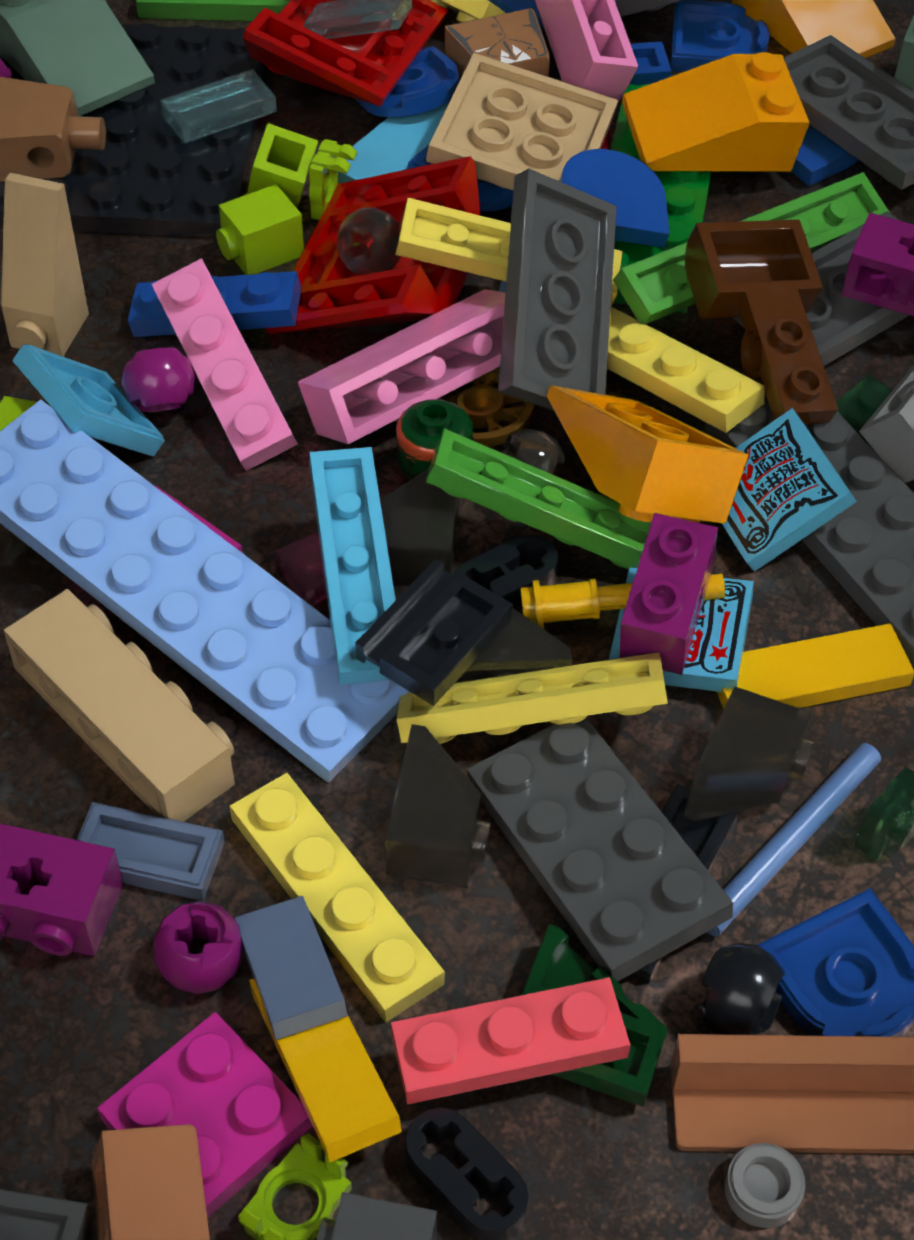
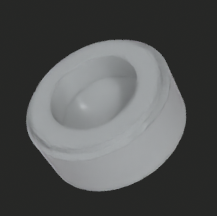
M769 1143L749 1145L740 1150L730 1163L724 1183L726 1200L732 1211L741 1220L759 1228L781 1226L796 1214L805 1193L803 1170L792 1154L777 1145Z

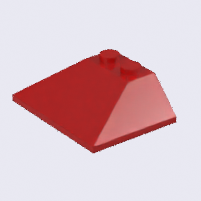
M291 0L279 14L264 7L245 29L243 41L250 58L266 65L274 73L286 75L294 80L381 107L444 21L448 9L430 0Z
M468 156L338 184L293 271H297L302 287L295 326L265 328L268 334L404 323L425 319L454 305L469 274L468 272L395 254L408 198L480 215L476 164L473 158Z

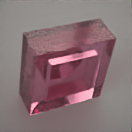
M318 531L275 551L276 567L300 598L311 606L327 598Z

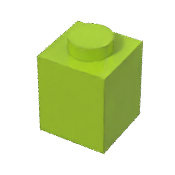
M267 123L252 167L247 194L277 184L298 209L309 178V168L315 156L318 140Z
M277 184L219 205L221 228L216 231L219 248L223 256L228 261L233 259L245 275L258 274L300 258L304 250L302 214Z

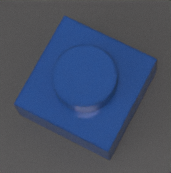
M662 42L630 44L638 64V69L629 84H652L671 77L672 70Z

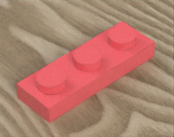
M610 977L391 1022V1035L407 1105L628 1058L630 1050L629 1038Z

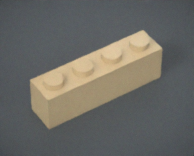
M66 589L3 630L15 670L156 816L184 822L235 785L231 762L234 747L227 734L215 722L211 721L205 724L193 712L189 699L176 683L169 681L164 684L153 673L151 664L143 651L133 642L125 645L114 634L109 620L96 605L91 604L86 607L69 589Z

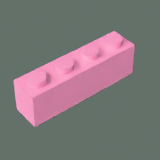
M535 0L562 82L617 99L619 103L638 69V64L615 0Z
M484 289L298 381L316 434L350 444L399 419L403 411L411 405L424 400L438 399L500 367L506 292Z

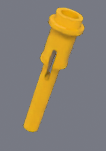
M712 574L704 600L725 598L723 574ZM589 579V581L540 586L539 580H533V587L520 588L524 625L536 624L537 630H544V623L593 618V620L600 619V611L626 608L633 583L597 586L596 579Z

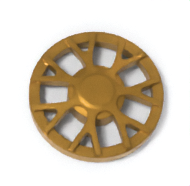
M494 369L472 380L469 383L473 386L462 392L457 388L451 391V393L438 398L455 403L465 410L472 420L473 430L475 428H486L488 432L473 433V441L489 448L508 441L511 442L521 435L531 424L535 412V404L524 401L525 406L504 408V405L523 400L500 393L496 388L492 387L494 383H499L500 369ZM501 420L511 422L512 424L506 427H502L497 423H499Z

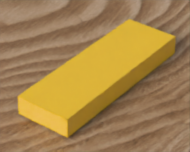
M891 623L745 651L742 655L737 690L723 688L722 692H717L728 721L733 722L911 686L914 670Z
M254 978L249 980L253 998L329 1163L401 1133L399 1115L348 1014L341 1019L276 1040Z

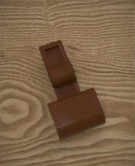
M800 220L696 223L686 245L685 268L699 316L702 319L742 318L745 327L740 350L742 368L747 377L752 380H762L774 420L793 408L804 424L830 423L839 409L806 315L823 290V285Z

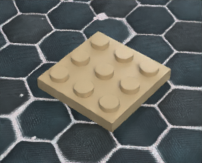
M473 53L429 143L426 162L435 164L471 156L476 164L477 179L510 190H514V177L528 168L559 181L563 168L571 157L586 150L601 149L614 117L618 100Z

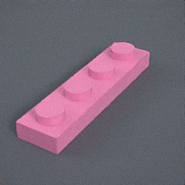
M202 258L154 282L152 286L244 469L248 471L298 445Z

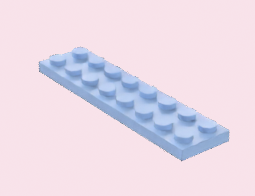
M39 400L0 431V523L324 781L329 783L397 714L400 696L407 694L409 691L392 680L339 685L331 621L82 430L77 433L73 432L55 410L44 401Z

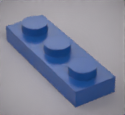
M297 271L263 272L224 277L211 276L239 330L295 326L302 288ZM156 281L137 283L127 320L133 337L176 334L152 286Z

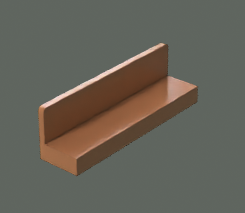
M678 1034L670 1065L675 1145L678 1150L739 1152L752 1144L769 1143L777 1145L789 1153L914 1154V1037Z
M185 1124L102 1131L92 1160L98 1240H210L196 1128L193 1125Z

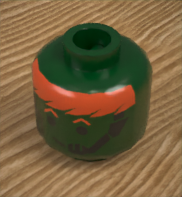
M441 399L424 400L411 405L401 414L396 425L397 464L404 476L414 483L427 487H437L427 483L426 479L435 446L444 428L473 440L472 420L466 411L455 403Z

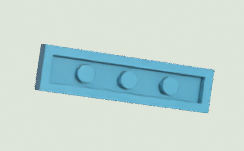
M372 447L310 452L309 467L339 685L390 680L380 674V667L368 660L365 663L357 660L355 642L396 601Z

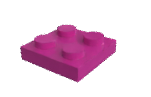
M216 1012L211 1014L97 1108L101 1121L109 1130L185 1124L193 1125L196 1128L207 1219L313 1127L299 1098Z

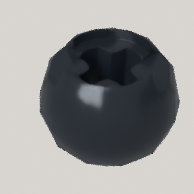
M736 943L721 947L711 958L701 985L710 989L704 1003L699 1005L700 1010L712 1026L726 1035L764 1034L770 1028L778 1011L782 995L775 993L781 978L786 976L785 971L772 954L757 945Z

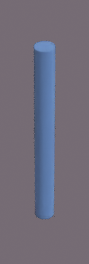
M861 743L723 889L733 901V917L707 932L709 935L718 937L881 762V755L874 746L868 743Z

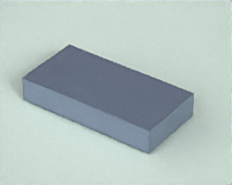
M94 802L91 804L77 837L78 841L115 848L124 884L204 901L225 844L223 830Z
M303 896L234 917L239 925L244 952L276 1040L347 1016L344 997Z

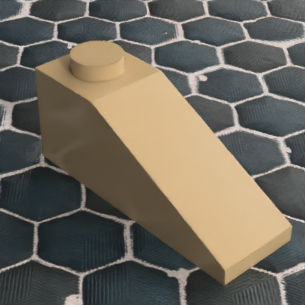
M9 173L5 179L1 308L10 345L13 348L20 349L23 344L27 346L30 344L64 357L89 315L65 186L58 182Z

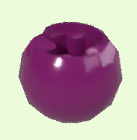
M154 348L138 351L131 358V361H128L123 367L122 387L127 401L135 404L141 412H156L180 408L181 404H184L187 398L192 396L194 392L195 374L190 360L176 348Z
M203 901L179 905L162 919L153 942L154 964L161 975L177 990L197 995L219 990L236 975L244 954V945L236 920L220 905ZM196 942H209L204 945L202 953H189L194 950Z

